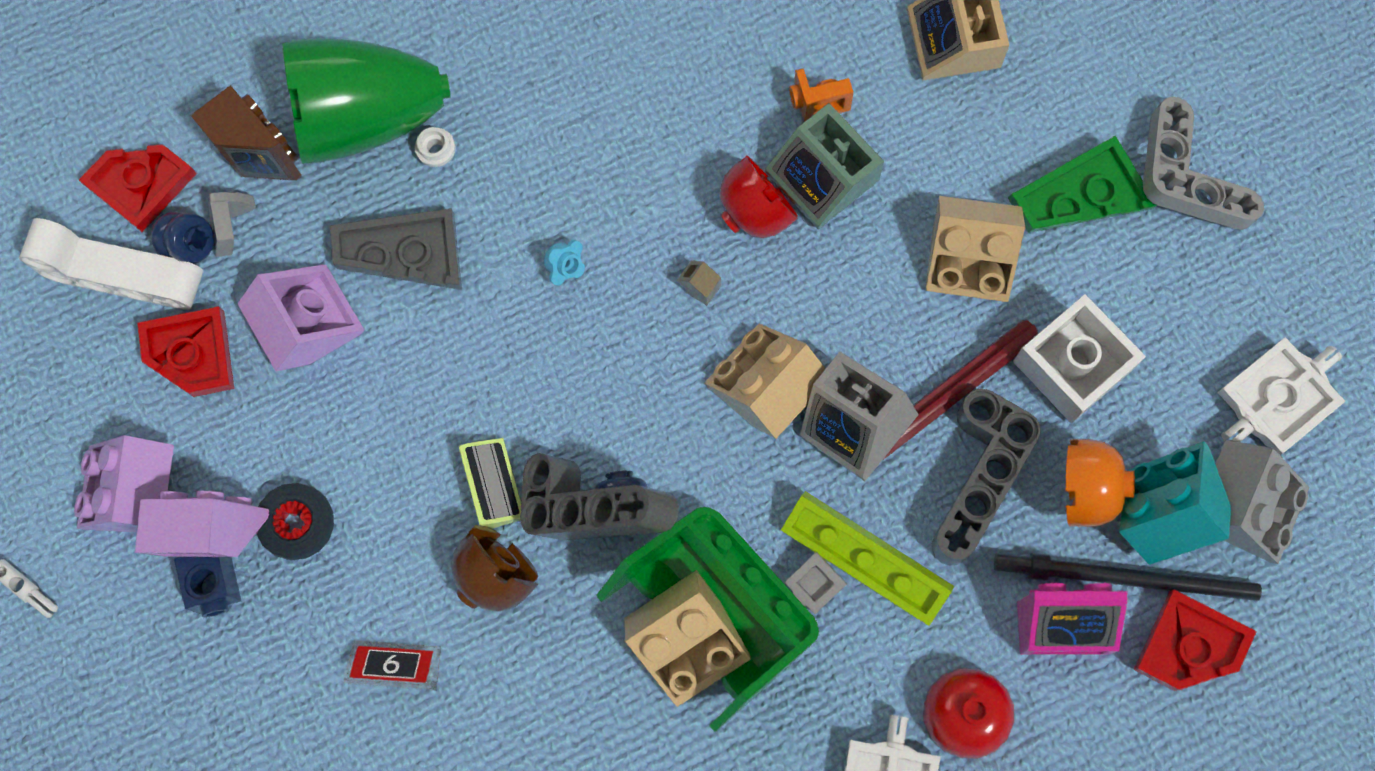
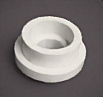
M437 127L423 130L415 142L417 157L423 164L430 167H440L447 164L453 158L456 150L452 135L448 131ZM439 144L443 146L439 152H429L430 148L434 145Z

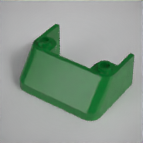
M700 507L676 522L668 531L662 532L623 559L596 596L603 602L631 581L641 594L649 599H654L697 570L723 605L751 658L721 678L724 688L733 697L734 701L709 725L716 732L817 640L819 627L814 616L729 522L716 510Z

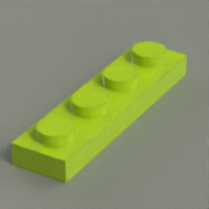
M806 491L801 495L781 528L782 532L813 552H818L824 559L928 626H930L953 591L954 586Z

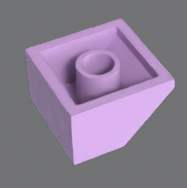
M326 264L258 274L238 302L239 308L276 372L310 365L364 332L363 326Z

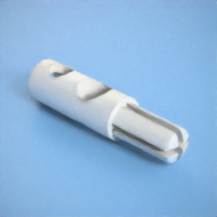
M5 559L0 560V582L23 602H28L46 618L52 617L54 613L51 611L57 612L58 606L39 591V587ZM23 579V587L16 591L18 582Z

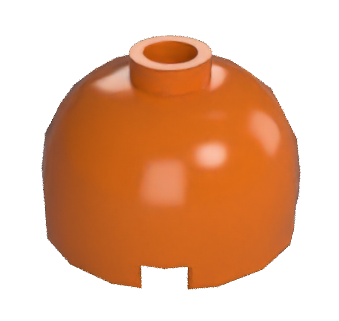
M1070 439L1071 445H1068L1066 461V491L1069 493V500H1073L1072 505H1066L1068 525L1092 527L1101 526L1113 521L1122 512L1125 497L1134 498V471L1125 470L1123 457L1115 447L1099 440Z

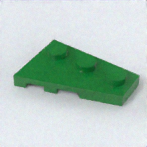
M1116 136L1008 197L1011 205L1022 207L1025 228L1028 233L1151 210L1158 206L1146 197L1143 191V180Z

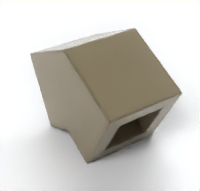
M691 260L677 279L686 289L687 294L706 306L721 287V277L704 261Z

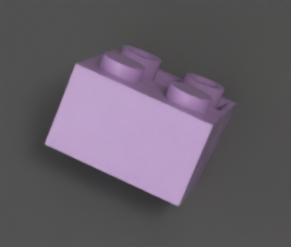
M124 435L89 446V450L85 452L81 462V473L85 475L83 490L77 496L74 506L75 516L78 517L76 529L137 532L140 499H160V492L168 491L174 445Z
M162 491L160 492V499H140L135 553L163 557H238L268 519L269 509L251 506L252 499L247 497L229 496L225 497L224 501L225 493L197 491L196 497L188 499V493Z

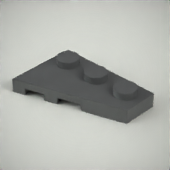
M451 208L330 225L332 259L337 269L462 290L455 216Z

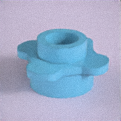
M571 240L568 245L562 242L556 243L546 252L544 265L547 271L551 273L549 280L554 285L559 286L564 280L572 277L579 278L584 273L585 265L582 263L580 254L583 250V245L579 241Z

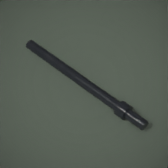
M996 553L994 557L995 571L1027 574L1028 579L1047 581L1049 577L1168 591L1175 589L1185 593L1259 601L1262 594L1260 583L1052 560L1050 555L1030 553L1029 557Z

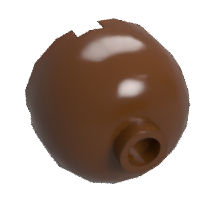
M474 525L453 553L450 565L453 581L458 588L456 593L460 600L471 608L480 607L488 611H505L516 607L537 587L538 583L535 580L538 578V573L530 560L518 547L511 543L506 549L496 541L501 534L482 525Z

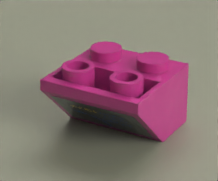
M1063 583L1039 584L1038 589L1029 590V595L1017 601L1020 655H1109L1118 652L1128 601L1127 591H1112V584L1109 583L1085 584L1084 589L1066 591V584Z

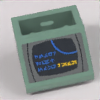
M828 103L795 130L766 167L765 173L819 230L880 180L884 160Z

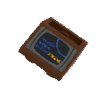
M230 85L190 115L240 177L294 181L302 177V174L294 164L299 157L289 146L288 141L279 129L266 119L263 111L248 93L241 98Z

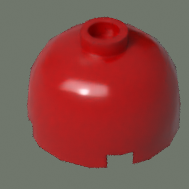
M749 156L737 162L722 181L720 199L726 210L721 214V217L734 233H738L742 229L751 237L767 238L775 236L792 225L798 219V215L778 187L775 188L767 179L768 175Z
M959 668L942 675L929 687L924 702L923 722L930 738L942 751L959 758L977 759L996 752L1008 740L1014 724V704L1007 688L995 676L977 668Z

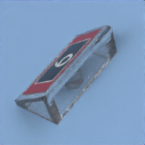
M354 640L343 683L357 686L437 691L441 646Z

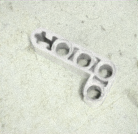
M34 218L32 220L19 256L23 263L38 274L59 283L182 310H191L204 272L202 268L190 262H180L175 258L79 238L67 227L41 218Z

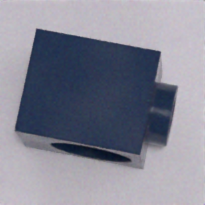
M232 557L174 558L186 610L202 614L204 618L213 617L228 612V605L241 601ZM214 574L216 585L210 593L204 595L202 591L203 581L207 576Z

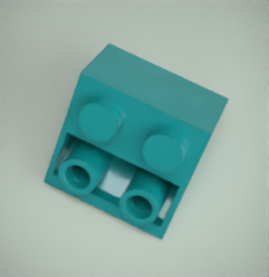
M1205 441L1187 448L1177 449L1169 455L1147 463H1140L1134 468L1127 470L1134 471L1135 491L1134 498L1125 497L1119 532L1149 565L1229 539L1231 504L1210 448Z

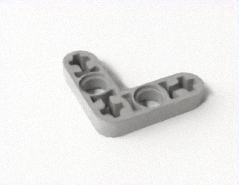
M1179 97L1166 98L1154 110L1150 119L1143 180V191L1146 197L1158 206L1233 229L1243 230L1248 228L1263 215L1264 202L1261 197L1247 187L1189 170L1194 111L1185 100ZM1172 120L1177 122L1171 130H1168L1172 126ZM1160 144L1172 146L1177 153V158L1167 157L1162 152ZM1195 189L1207 192L1211 197L1212 204L1202 203L1195 195Z

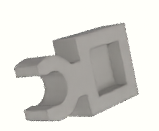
M818 552L811 556L785 581L797 599L814 614L820 611L847 585L844 579Z

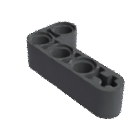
M976 389L970 392L962 402L957 413V422L960 428L987 446L934 535L932 552L937 560L946 565H958L964 562L976 549L1040 435V424L1036 417L987 389ZM976 404L983 406L989 413V419L986 421L975 419L969 412V406ZM1007 427H1020L1026 434V442L1018 443L1013 441L1007 433ZM989 461L999 462L1006 470V477L1004 479L993 478L986 469V463ZM968 497L980 499L985 506V514L983 516H975L969 513L965 507V499ZM960 525L968 528L959 540L958 545L960 547L955 552L950 551L947 548L950 542L948 539L953 536Z
M542 453L532 455L524 467L520 518L522 528L527 534L564 541L662 533L673 527L678 518V502L668 492L637 485L580 491L581 473L578 465L574 461Z

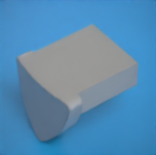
M238 192L209 194L208 215L214 233L216 257L233 254L234 236L231 217L239 216L255 209L254 196Z

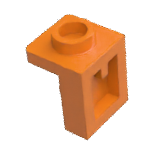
M804 69L795 70L794 85L789 86V93L793 108L801 109L804 122L828 103L838 113L851 111L853 89L849 78L838 81L836 79H827L810 88Z

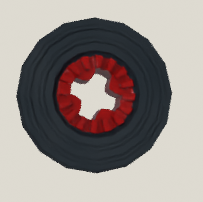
M301 483L284 484L270 491L259 503L258 507L269 509V516L256 534L262 546L274 556L287 560L306 559L319 552L330 540L334 528L333 509L327 498L314 487ZM302 511L300 518L304 521V526L301 527L302 529L294 528L291 533L288 532L290 525L285 522L289 514L297 516Z

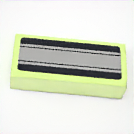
M499 438L459 445L479 524L493 529L520 521L521 499L504 439Z

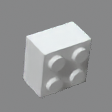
M1084 294L1020 350L1013 363L1072 424L1133 371L1146 356Z

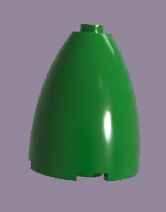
M329 38L293 39L291 42L282 43L287 86L294 118L293 123L302 164L337 160L387 144L426 122L444 107L443 99L450 98L447 74H440L438 66L418 56L395 48L370 42Z

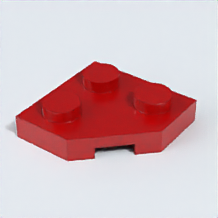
M160 144L147 146V150L139 151L107 150L83 174L79 181L139 231L143 232L197 173L170 149Z
M218 306L137 323L141 360L164 378L193 397L235 389L225 311Z
M1173 589L1169 591L1133 670L1173 691L1240 671L1257 631Z

